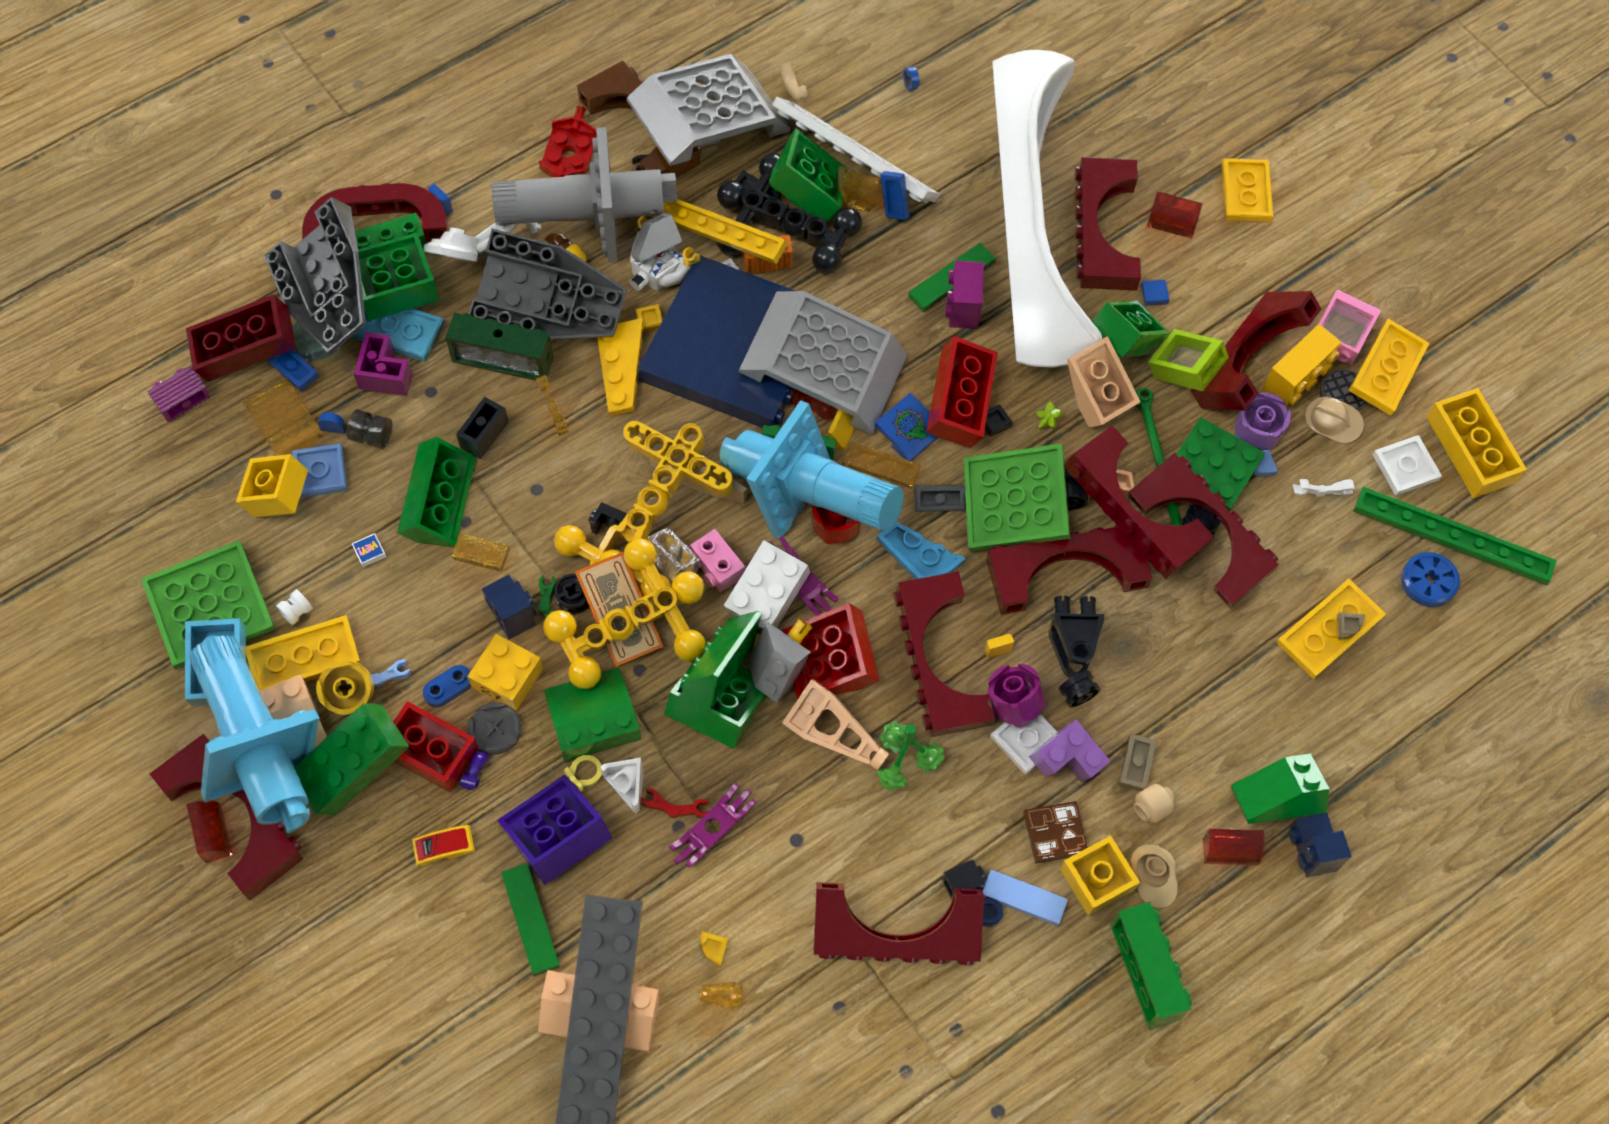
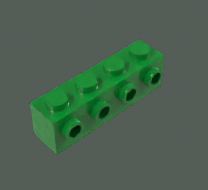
M417 213L355 231L358 249L413 233L418 234L422 248L424 244H427Z

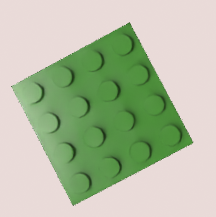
M1062 443L963 458L968 548L970 552L989 550L998 545L1008 547L1030 542L1071 539L1064 448Z
M240 540L141 578L166 650L175 670L185 666V621L240 618L246 626V641L276 630Z

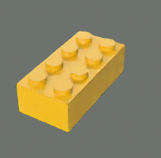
M1479 388L1434 403L1426 418L1473 499L1516 484L1527 469Z

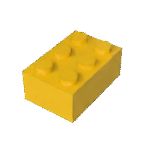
M1318 324L1272 367L1261 393H1271L1280 397L1285 402V407L1289 404L1294 406L1302 397L1301 393L1305 389L1307 391L1311 390L1317 383V378L1320 375L1324 377L1332 369L1333 365L1331 363L1339 356L1340 353L1337 350L1342 342Z

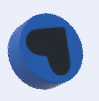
M914 66L906 67L903 70L904 85L909 91L918 89L920 84L919 73Z

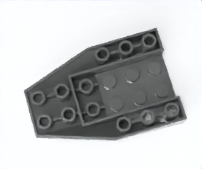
M332 197L314 211L320 225L301 242L292 247L280 241L264 255L282 301L289 308L290 315L330 354L366 325L359 253L351 207Z
M491 229L485 251L488 258L476 299L472 298L468 314L481 319H494L499 323L517 324L522 328L531 330L540 329L549 333L550 340L611 337L615 335L627 291L626 288L561 246Z

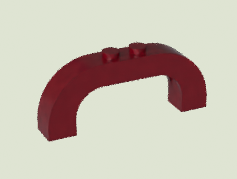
M406 183L360 185L331 191L320 197L309 208L302 225V239H304L320 225L314 211L332 197L350 206L352 217L391 213H417V216L422 220V229L426 242H431L432 239H440L445 231L449 232L445 211L438 198L420 186Z

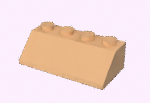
M547 970L541 997L538 1033L567 1038L575 975ZM632 985L624 1048L649 1052L660 999L658 989Z

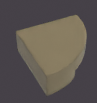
M1339 612L1337 615L1338 640L1347 639L1355 635L1364 623L1365 614Z

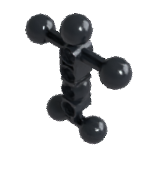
M767 154L761 159L759 164L761 177L754 189L746 191L741 183L734 180L723 182L719 186L717 200L722 207L728 210H735L742 206L735 221L749 225L751 220L769 228H777L778 231L782 229L790 237L796 238L801 236V241L806 240L811 246H819L813 253L812 263L815 269L823 274L834 273L840 268L842 262L841 247L847 237L856 235L862 227V218L854 208H841L835 213L832 221L835 231L827 229L826 221L822 217L813 216L811 213L807 215L801 208H789V204H783L778 198L768 195L767 192L771 187L769 184L770 176L780 154ZM717 242L719 250L725 255L735 256L742 252Z

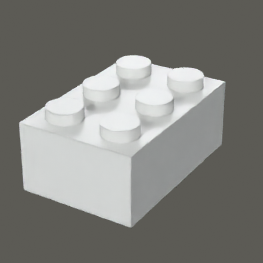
M763 540L724 604L727 613L736 617L759 611L762 613L758 627L759 631L762 632L768 622L777 628L810 574L809 567L806 563Z

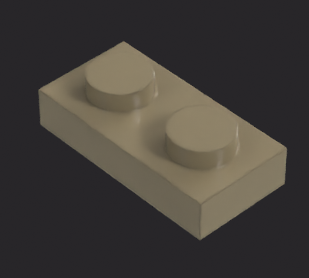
M1130 734L1119 786L1138 791L1147 788L1157 740Z

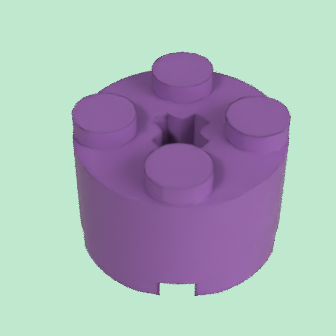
M1266 392L1258 393L1246 411H1239L1235 420V432L1241 440L1259 450H1271L1280 442L1290 423L1289 409L1287 410L1284 405L1285 402L1280 397Z

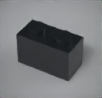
M484 396L456 434L460 448L482 459L509 422L505 407Z

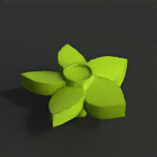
M1050 401L1046 405L1045 411L1036 412L1037 416L1042 419L1038 428L1043 429L1049 425L1056 429V419L1062 416L1063 411L1056 409Z

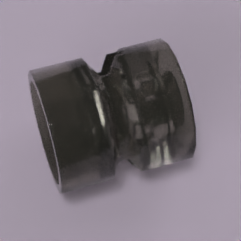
M356 409L348 422L347 439L361 444L367 441V445L384 449L391 437L392 419L381 415L373 417L370 412Z

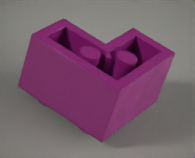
M955 261L954 269L949 270L948 284H952V290H948L945 307V318H949V327L978 329L983 300V262Z
M365 332L354 377L359 389L407 396L413 374L408 360L393 358L395 350L390 335Z

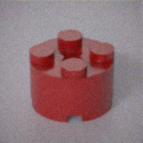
M812 505L811 523L813 530L826 544L847 542L860 532L861 522Z

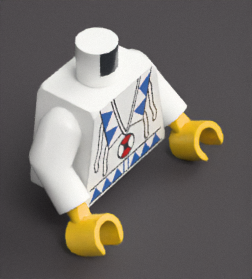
M646 216L639 218L638 225L640 228L643 222L646 221ZM638 231L637 234H636L635 240H634L633 245H632L631 254H632V251H633V249H634V246H635V243H636V241H637V238H638V235H639V232H640V231ZM691 247L685 248L683 254H680L675 249L667 253L662 251L655 255L656 258L647 263L634 260L631 255L632 273L635 276L629 281L630 285L637 291H640L646 284L655 291H659L664 287L680 284L689 272L690 264L699 262L700 255L694 253L692 258H690L691 253L694 251Z

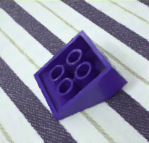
M565 774L497 820L544 885L612 839L603 818Z

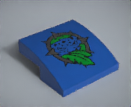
M911 393L875 422V427L892 442V448L908 463L939 438L926 433L930 412Z

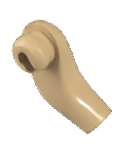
M791 62L779 64L784 85L791 97L796 101L807 97L806 86L798 87Z

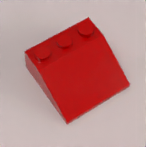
M848 603L803 622L804 624L808 622L812 629L800 643V645L810 651V654L794 683L797 700L811 680H815L834 695L856 691L880 682L863 611ZM794 625L781 631L787 635Z

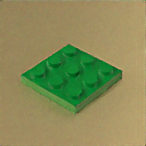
M1200 417L1176 454L1179 458L1184 456L1192 466L1190 468L1196 476L1200 474L1209 484L1207 488L1213 494L1218 493L1226 502L1224 506L1230 511L1262 461L1265 452Z

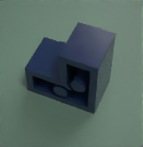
M507 575L482 588L484 599L508 640L536 626L534 616L537 613L533 606V599L528 591L524 592L519 581L513 582L510 575Z
M1327 813L1296 819L1290 826L1289 837L1292 844L1296 845L1298 865L1301 870H1304L1306 878L1337 872L1352 857L1343 830L1333 832Z

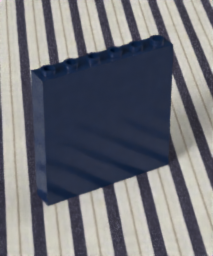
M700 255L699 262L692 264L638 367L639 381L763 428V425H780L785 416V411L783 410L786 404L790 405L794 398V388L765 374L761 382L738 371L776 292L795 290Z

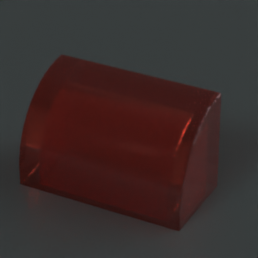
M1157 191L1147 227L1192 239L1203 203Z
M216 801L187 803L196 850L201 859L208 863L233 855L221 804Z
M1209 828L1203 837L1204 864L1259 865L1263 855L1264 830Z

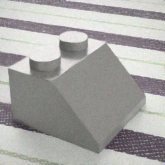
M769 622L765 625L748 660V666L755 688L777 703L792 689L810 651Z

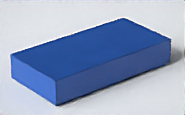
M889 171L882 172L880 177L886 217L901 220L908 219L910 215L905 174Z

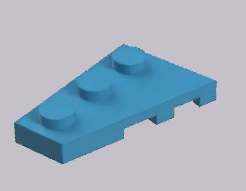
M897 521L891 529L882 531L877 535V541L914 579L954 572L966 560V558L959 554L956 556L945 550L946 547L924 539L921 534Z

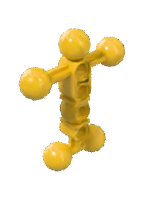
M642 538L630 541L624 549L623 557L625 563L630 568L642 573L651 593L636 600L630 608L627 605L625 609L616 608L610 610L603 620H599V624L589 625L585 629L584 635L576 639L574 634L577 624L575 618L567 611H553L546 616L543 622V630L546 637L555 643H560L571 663L568 668L570 682L579 689L594 687L601 678L602 670L600 664L594 658L585 656L583 652L589 649H602L607 642L613 643V640H626L633 634L634 630L639 629V625L649 624L665 615L676 636L673 648L679 659L685 662H694L697 657L701 658L707 644L705 637L700 632L688 627L676 605L677 601L683 604H692L702 597L704 583L701 577L694 572L685 571L674 578L671 588L666 587L654 565L657 555L655 546L650 541ZM661 594L671 596L672 603L669 606H662L658 603L657 599ZM639 606H645L649 610V615L644 619L638 618L634 613L635 609ZM617 618L623 619L626 622L625 629L622 631L614 630L611 626L613 620ZM592 631L601 632L603 634L602 641L597 644L591 643L588 640L589 633Z

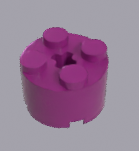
M1018 664V667L1010 668L1009 665H1006L996 670L989 678V697L994 713L1001 721L1013 724L1015 727H1024L1046 707L1038 673L1032 667L1026 664Z

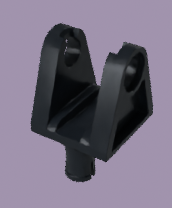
M1062 596L1054 598L1055 614L1048 635L1062 672L1068 678L1088 670L1104 622V614H1096V598L1090 596V601H1088V596L1079 599L1081 614H1070L1069 596H1064V601H1062ZM1068 662L1082 665V669L1074 672L1070 669Z

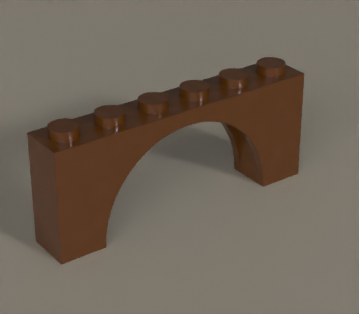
M622 60L578 84L579 100L591 115L611 108L632 109L627 102V97L643 82L639 80L633 67H628ZM699 145L693 147L691 160L670 166L656 146L648 156L640 160L641 170L660 169L661 174L675 173V177L678 178L701 165V149Z

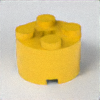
M354 661L336 662L329 665L321 673L316 685L317 696L320 703L331 712L340 715L352 714L363 703L368 704L374 692V681L370 672L362 664ZM343 680H346V683L352 686V689L348 690V695H346L345 691H340L339 686H342L344 683Z

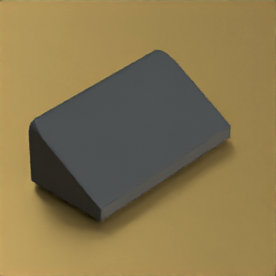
M914 485L915 511L965 510V485Z

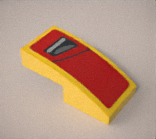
M469 825L452 827L412 839L416 865L422 867L444 858L452 860L475 851Z

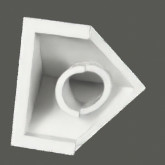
M641 758L603 764L600 767L602 776L632 811L637 814L640 811L644 776Z

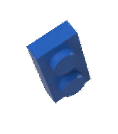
M294 350L267 359L268 363L300 392L319 377L318 372Z

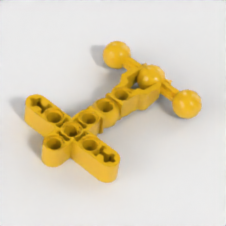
M631 421L627 423L624 427L623 435L629 447L659 463L653 473V480L650 479L648 481L649 486L644 487L639 492L637 504L633 505L634 509L628 512L619 526L613 525L609 528L599 549L586 542V537L579 527L567 525L561 527L555 534L554 546L556 551L567 557L580 555L589 560L590 565L621 553L619 550L612 549L619 538H624L627 542L637 538L647 539L652 529V522L656 523V517L666 511L669 503L668 498L671 499V494L677 490L684 478L717 496H729L735 488L731 473L726 468L699 454L705 444L700 427L696 424L688 423L680 429L675 439L672 440L641 422ZM689 435H698L695 441H686ZM655 444H663V448L661 450H652V447ZM678 455H683V456H685V458H684V460H683L682 462H680V463H675V462H673V460H674V458H675L676 456H678ZM699 467L707 468L701 475L694 473ZM665 476H670V477H672V479H671V481H670L669 483H667V484H661V483H660V480H661L663 477H665ZM726 479V482H727L726 484L721 483V484L718 486V483H717L716 480H718V481H720V482H723V481ZM651 497L659 498L656 504L647 505V501ZM636 519H645L642 526H633ZM630 568L642 597L651 593L642 573ZM660 574L666 587L671 588L672 585L669 579ZM661 594L657 599L660 605L664 604L670 598V595Z

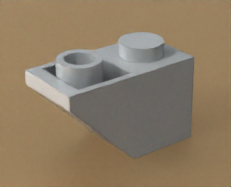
M662 213L643 222L631 254L634 260L642 263L650 262L656 258V254L662 251L664 253L670 252L677 248L676 244L683 242L672 215Z

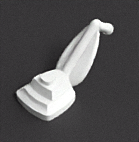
M494 223L475 237L464 235V230L450 227L449 232L445 231L440 239H432L430 243L424 244L423 251L477 262L478 254L486 251L492 228L509 233L517 224L496 225ZM526 223L532 234L541 229L538 223Z

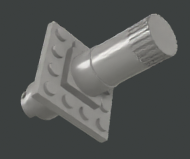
M606 127L596 128L597 138H592L594 163H590L591 174L493 181L492 201L496 225L567 220L568 222L595 220V228L600 230L602 253L607 254L608 263H615L618 260L614 218L658 216L664 213L663 203L677 202L675 173L661 174L660 169L611 172Z

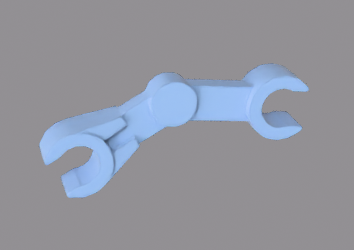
M404 659L398 660L386 671L380 674H371L374 687H380L383 683L390 680L410 677L412 674L410 669L399 672L400 667L408 665L407 661ZM343 680L345 685L351 686V684L346 683V680Z

